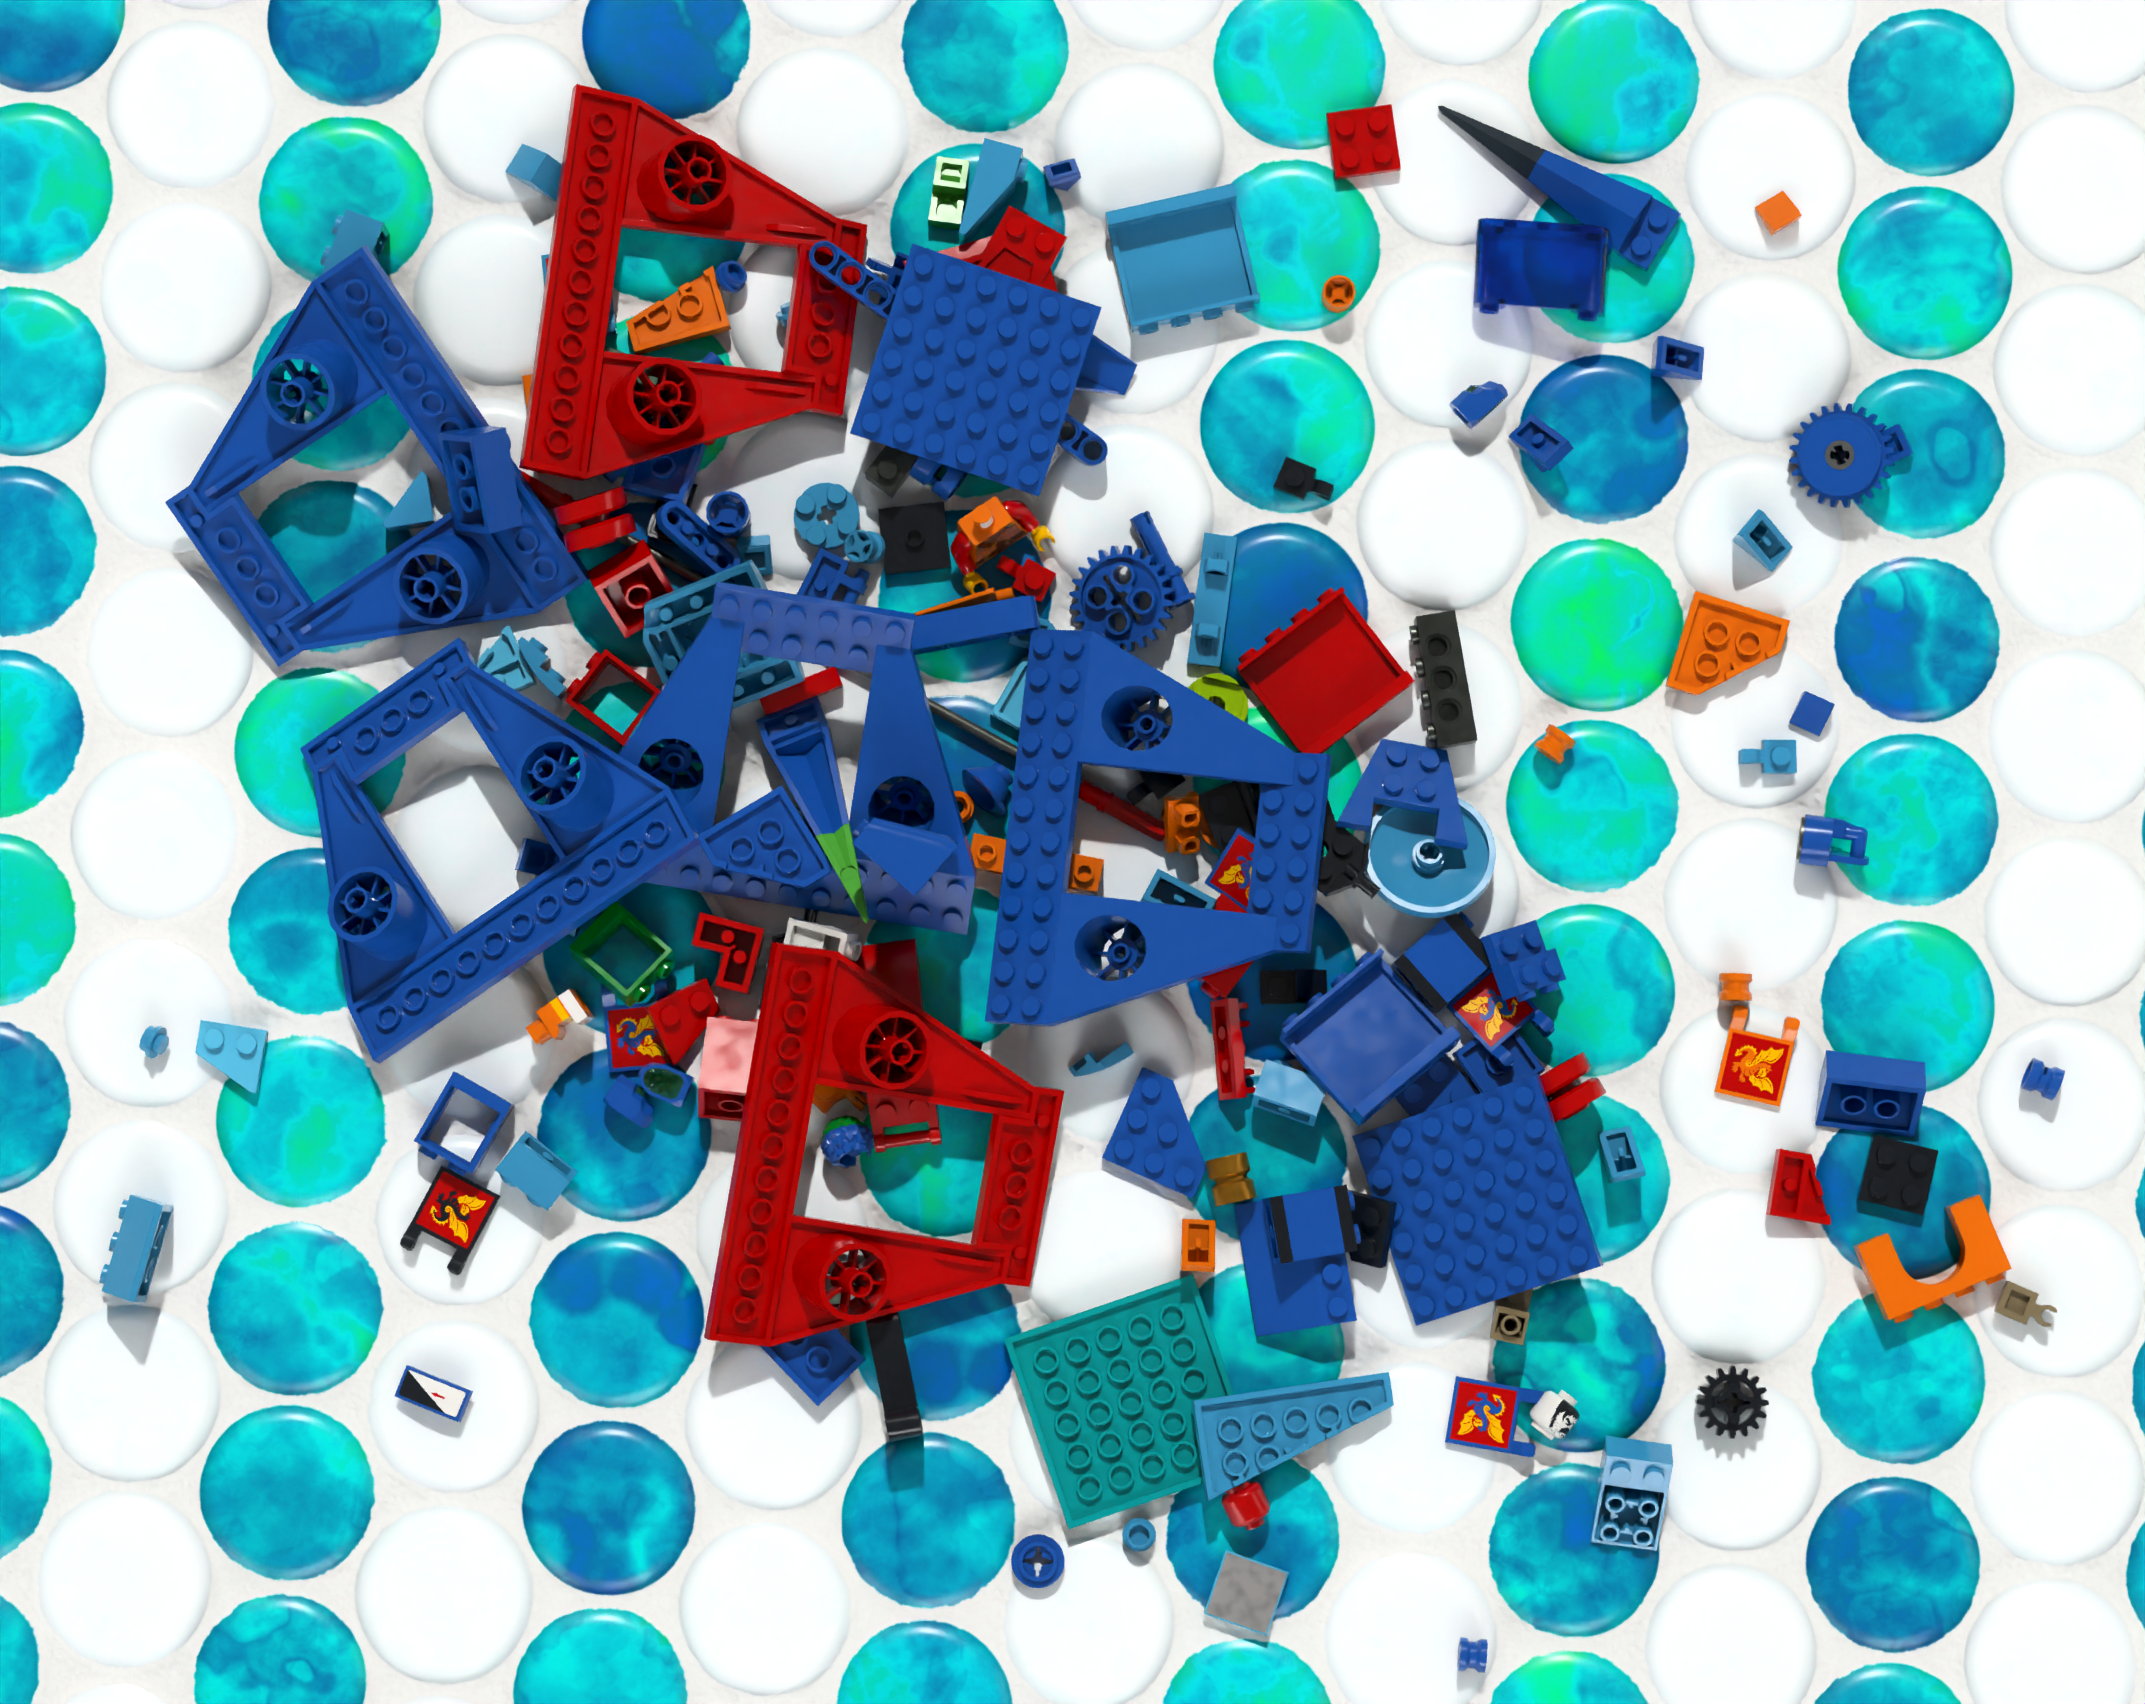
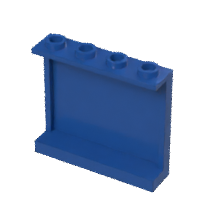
M1381 948L1373 955L1370 952L1364 954L1355 963L1357 968L1347 975L1346 972L1341 973L1331 983L1332 989L1323 995L1319 992L1313 996L1306 1004L1307 1009L1299 1016L1297 1013L1290 1015L1281 1025L1283 1029L1279 1038L1283 1045L1359 1127L1456 1047L1461 1037V1034L1453 1025L1447 1029L1382 959L1384 951Z

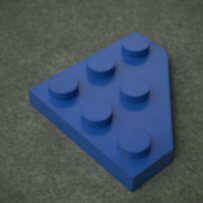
M782 785L698 835L701 840L700 846L713 867L803 889L810 887L834 872V869Z
M1142 1067L1102 1158L1193 1199L1205 1173L1206 1166L1173 1080Z

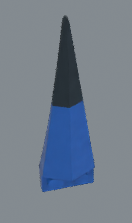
M1438 106L1439 111L1538 188L1618 256L1646 272L1681 217V213L1656 200L1648 193L1445 106Z

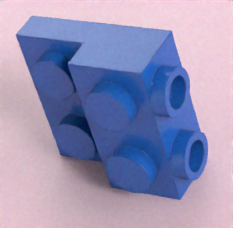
M1536 920L1481 938L1503 1001L1516 997L1519 1003L1536 997L1535 990L1537 989L1540 990L1541 995L1560 989L1558 982L1566 980L1556 948L1546 950Z

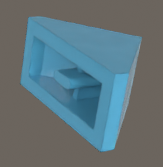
M522 143L505 172L557 203L562 164L549 154Z
M420 471L382 523L390 532L426 527L437 521L430 478L424 472Z
M1760 509L1752 515L1732 539L1771 572L1793 548Z
M1630 1126L1598 1133L1608 1183L1646 1176Z

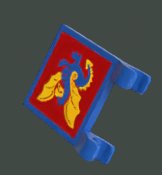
M1237 828L1206 879L1205 884L1218 893H1223L1247 911L1255 838L1241 828Z
M1492 968L1486 971L1446 1006L1506 1072L1514 1067L1515 1059L1502 1045L1529 1021L1532 1022L1543 1037H1549L1555 1031L1554 1022L1539 1010L1530 999L1518 1003L1516 997L1503 1001Z
M659 978L654 983L656 1001L669 995L667 978ZM602 984L601 996L609 1073L640 1070L643 1065L651 1062L676 1067V1064H670L645 1009V1006L653 1002L636 1003L630 1008L626 1004L617 1005L616 996Z
M1456 1376L1445 1442L1533 1457L1536 1449L1534 1444L1513 1440L1519 1402L1537 1404L1544 1392Z

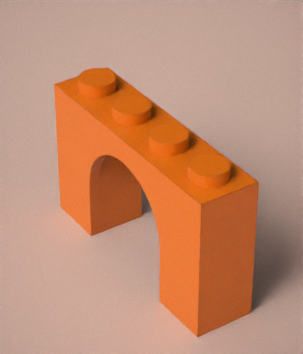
M1973 1195L1944 1208L1959 1242L1960 1257L1952 1274L1941 1282L1924 1284L1909 1276L1899 1260L1888 1233L1880 1234L1853 1246L1884 1320L1894 1319L1895 1324L1913 1317L1912 1310L1924 1306L1927 1311L1944 1304L1943 1297L1955 1293L1956 1298L1975 1291L1973 1285L1985 1280L1986 1284L1989 1285L2006 1278L2004 1272L2012 1268L1980 1195Z

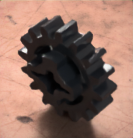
M1729 1366L1728 1374H1725L1721 1368H1717V1377L1714 1379L1706 1375L1705 1379L1708 1382V1386H1698L1697 1388L1704 1394L1703 1398L1695 1400L1696 1404L1703 1405V1410L1698 1412L1697 1415L1698 1417L1707 1416L1708 1420L1704 1425L1707 1429L1714 1425L1717 1426L1715 1435L1721 1436L1727 1430L1728 1437L1734 1439L1736 1431L1739 1430L1742 1436H1748L1747 1427L1750 1426L1758 1429L1759 1425L1755 1421L1756 1418H1766L1767 1416L1764 1412L1760 1411L1761 1406L1769 1405V1401L1761 1399L1760 1396L1767 1389L1766 1387L1757 1388L1756 1384L1760 1378L1753 1376L1748 1379V1369L1743 1368L1739 1374H1736L1735 1366ZM1725 1381L1724 1389L1717 1396H1711L1716 1386ZM1739 1381L1743 1382L1750 1389L1753 1396H1746L1740 1390ZM1731 1393H1733L1734 1398L1746 1401V1403L1735 1405L1733 1411H1731L1729 1406L1717 1403V1401L1729 1399ZM1711 1408H1718L1724 1414L1725 1424L1714 1416ZM1746 1409H1752L1748 1418L1739 1423L1740 1415Z

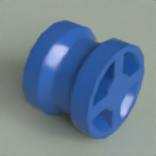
M1460 1637L1457 1657L1458 1671L1473 1668L1477 1672L1485 1673L1488 1649L1487 1639H1479L1477 1642H1472L1468 1638Z

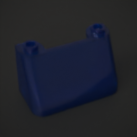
M1495 218L1478 219L1473 293L1474 308H1479V312L1484 314H1498L1499 309L1505 308L1506 305L1564 309L1578 314L1577 319L1582 321H1597V317H1605L1613 242L1610 230L1594 225Z

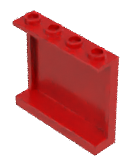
M1332 587L1316 599L1319 604L1311 611H1308L1306 607L1290 619L1293 623L1284 631L1280 627L1264 638L1267 643L1258 651L1252 647L1238 658L1241 664L1237 666L1236 671L1299 753L1322 754L1410 687L1415 681L1407 670L1404 671L1353 606L1344 594L1345 590L1343 587L1339 588L1336 592Z

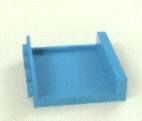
M1234 183L1105 213L1131 332L1139 331L1140 335L1151 334L1159 331L1158 326L1171 323L1172 328L1182 327L1190 324V319L1203 316L1204 320H1213L1222 317L1223 311L1235 309L1236 313L1248 312L1255 309L1254 304L1260 303L1261 297L1256 287L1236 201L1237 194Z

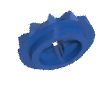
M1035 1534L1027 1536L1013 1550L1011 1557L1013 1572L1017 1579L1026 1586L1032 1588L1047 1587L1057 1581L1064 1569L1065 1559L1062 1548L1053 1538L1046 1535ZM1037 1546L1040 1547L1043 1558L1053 1560V1563L1041 1566L1039 1576H1036L1033 1564L1023 1562V1559L1034 1557Z

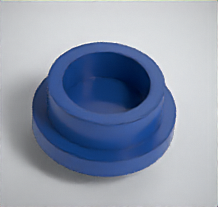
M736 261L723 262L715 270V276L721 288L730 293H737L743 289L747 280V274L741 264Z

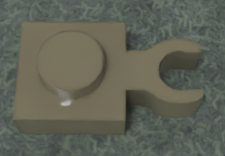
M2006 1281L1994 1312L2024 1325L2027 1324L2029 1317H2033L2039 1325L2051 1327L2052 1324L2043 1321L2041 1315L2044 1310L2057 1313V1309L2051 1305L2036 1304L2038 1293Z

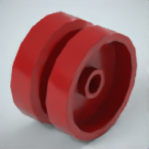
M623 486L553 508L559 525L567 526L580 522L581 527L568 531L563 536L568 553L587 547L589 550L617 541L618 537L637 531L631 514L624 513L611 517L609 513L624 507L628 503Z
M1584 1052L1540 1075L1546 1096H1549L1551 1100L1549 1105L1555 1122L1560 1119L1564 1121L1589 1107L1590 1102L1606 1093L1599 1078L1592 1077L1579 1085L1577 1084L1576 1079L1588 1073L1591 1068V1064Z

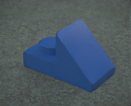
M1533 414L1525 419L1508 436L1541 472H1545L1547 469L1551 471L1574 449L1566 438Z

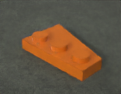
M713 265L703 271V275L690 283L686 282L678 288V291L663 301H657L626 321L635 355L645 354L731 330Z

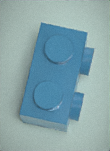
M1266 1059L1253 1094L1251 1106L1314 1127L1327 1091L1307 1070L1303 1072L1294 1069L1291 1064L1283 1060L1276 1059L1270 1061Z
M527 1131L523 1133L495 1169L506 1184L519 1188L526 1194L527 1199L537 1207H543L547 1211L578 1172Z

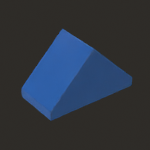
M1658 336L1653 343L1651 376L1702 380L1704 347L1666 336Z

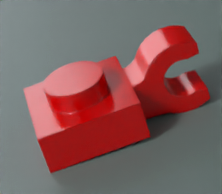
M1002 555L996 566V569L1016 579L1012 585L1014 590L1025 596H1035L1038 603H1041L1056 576V573L1029 558L1021 566L1014 560Z

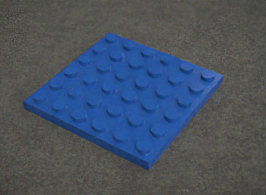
M912 244L850 434L1039 497L1102 307Z
M1539 1074L1352 1136L1372 1196L1396 1202L1389 1247L1416 1326L1604 1265Z

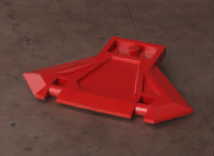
M1009 205L992 236L938 252L1058 292L1051 267L1067 237Z

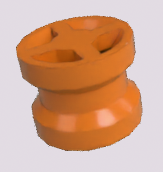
M1549 724L1545 730L1546 735L1543 739L1538 740L1534 747L1544 756L1560 765L1564 760V753L1568 749H1572L1576 742L1565 732Z
M1719 974V981L1722 983V991L1719 993L1720 1001H1752V994L1749 992L1752 974Z

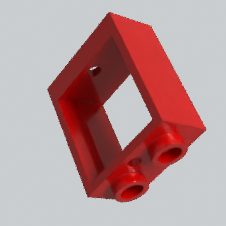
M605 649L602 654L596 652L588 661L586 668L589 671L582 680L576 678L565 692L568 695L565 702L623 746L660 690ZM609 664L652 696L623 735L580 703Z

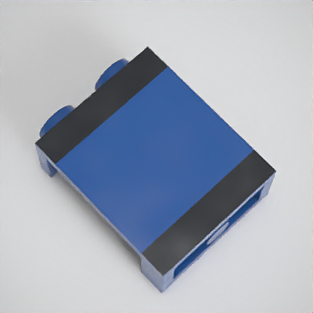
M1462 911L1459 914L1455 913L1445 916L1392 963L1394 968L1435 1014L1490 966L1481 938L1479 939L1471 930L1474 924Z
M1347 1185L1262 1199L1273 1265L1358 1251L1357 1244H1360L1361 1236L1358 1225L1353 1224L1351 1211L1355 1210L1353 1193L1348 1191Z

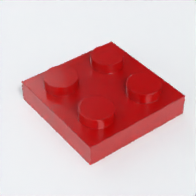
M1392 104L1326 114L1335 180L1401 170Z

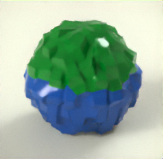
M844 1115L843 1117L831 1119L823 1131L822 1153L833 1166H841L844 1169L856 1166V1156L862 1152H866L868 1157L871 1156V1150L874 1148L873 1133L867 1124H864L856 1117Z

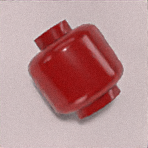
M1247 1480L1226 1491L1221 1500L1230 1523L1235 1527L1245 1526L1246 1530H1253L1264 1524L1263 1518L1270 1510V1504L1261 1485L1255 1481Z

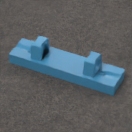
M1204 533L1187 664L1220 668L1237 537ZM1218 571L1223 573V575L1208 574V572Z

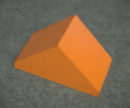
M1182 1219L1181 1271L1215 1272L1216 1220Z

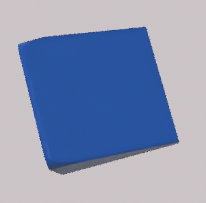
M1804 691L1798 700L1789 723L1820 736L1835 704Z

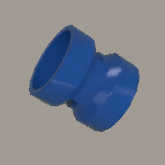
M2032 1058L2025 1070L2020 1088L2029 1092L2036 1090L2041 1093L2042 1097L2052 1101L2062 1084L2065 1070L2058 1067H2045L2043 1061Z

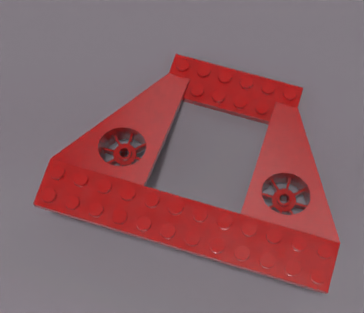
M576 84L572 90L519 468L584 481L804 411H812L835 417L843 415L858 301L815 271L809 263V252L815 243L829 241L860 264H863L868 225L836 218L723 150L715 141L695 133L638 98ZM680 155L689 157L688 162H684ZM667 156H670L676 164L674 169L664 167ZM665 175L672 177L674 186L670 189L665 180ZM703 184L712 186L710 197L702 188ZM674 189L684 194L683 201L672 192ZM696 193L703 205L690 204L691 195ZM621 228L797 248L781 372L604 351ZM820 248L814 254L815 261L819 265L826 266L833 261L832 252L827 248ZM848 267L842 271L841 278L845 284L854 285L859 282L860 274L855 268ZM648 376L658 378V384H653ZM637 377L646 388L643 393L633 391ZM634 398L641 399L643 409L639 412L634 404ZM673 406L679 407L682 410L679 420L672 411ZM646 412L648 415L652 416V425L649 424L641 416V414ZM666 416L673 428H659L660 417Z
M772 942L704 1338L712 1341L771 1347L997 1284L1030 1287L1064 1091L1057 1088L1031 1085L841 953L828 949ZM889 1019L887 1030H881L878 1024ZM898 1020L905 1029L900 1034L896 1033ZM874 1031L876 1035L872 1038L871 1043H868L870 1033ZM866 1047H870L872 1056L866 1060ZM878 1061L881 1062L880 1074H873L870 1068ZM891 1063L896 1064V1067L890 1070ZM816 1084L993 1114L971 1244L793 1214ZM858 1249L865 1258L859 1265L856 1264ZM849 1251L847 1261L841 1262L838 1256ZM834 1262L836 1266L832 1269L831 1274H827L830 1265ZM825 1279H830L832 1287L825 1292ZM841 1293L840 1304H831L829 1302L836 1294Z

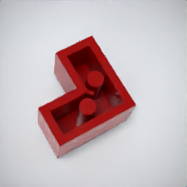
M700 912L692 945L723 954L715 985L723 989L750 995L766 930Z

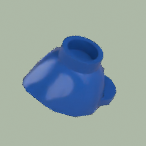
M995 763L991 767L982 766L964 769L962 771L963 786L971 799L980 808L997 818H1001L1006 814L1003 802L1008 794L1007 787L1013 783L1010 772L999 763Z

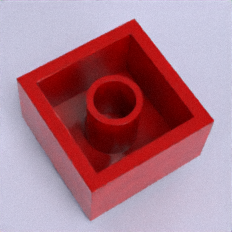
M644 539L587 571L595 591L625 639L644 628L645 602L675 590Z

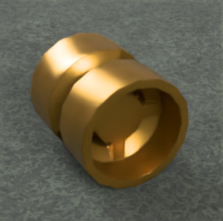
M1247 1152L1205 1161L1209 1179L1216 1182V1185L1212 1188L1215 1207L1257 1197L1253 1179L1246 1176L1250 1171Z

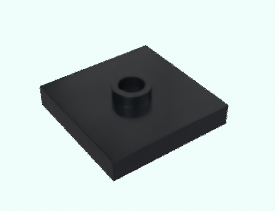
M944 502L878 509L881 536L885 541L886 547L884 553L886 576L951 568Z

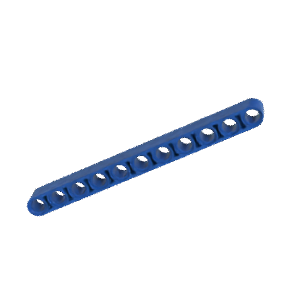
M829 241L815 243L809 252L811 267L887 322L897 290ZM827 248L832 252L833 261L829 265L822 266L815 261L814 254L818 249ZM848 267L855 268L860 274L859 282L854 285L845 284L841 278L842 271ZM881 287L885 290L887 299L883 304L876 305L869 300L868 292L871 288ZM1066 413L1064 422L1071 424L1074 429V435L1068 441L1058 438L1056 445L1084 465L1095 466L1100 464L1108 454L1106 442ZM1087 442H1095L1100 446L1101 454L1098 459L1090 460L1084 456L1083 448Z

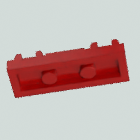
M1238 998L1210 1001L1219 1100L1246 1098V1094L1254 1093L1256 1087H1247L1245 1084V1076L1254 1074V1070L1251 1068L1244 1069L1246 1048L1240 1028L1249 1026L1250 1021H1241L1239 1019V1010L1248 1008V1004L1245 1002L1238 1003Z

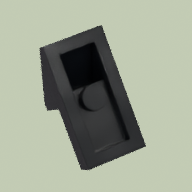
M1327 970L1260 971L1261 1005L1307 1004L1317 993L1321 992L1324 995L1327 993Z

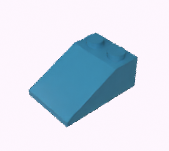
M984 139L959 229V245L969 243L1015 193L1017 184L1023 185L1028 168V159L1023 158V148Z

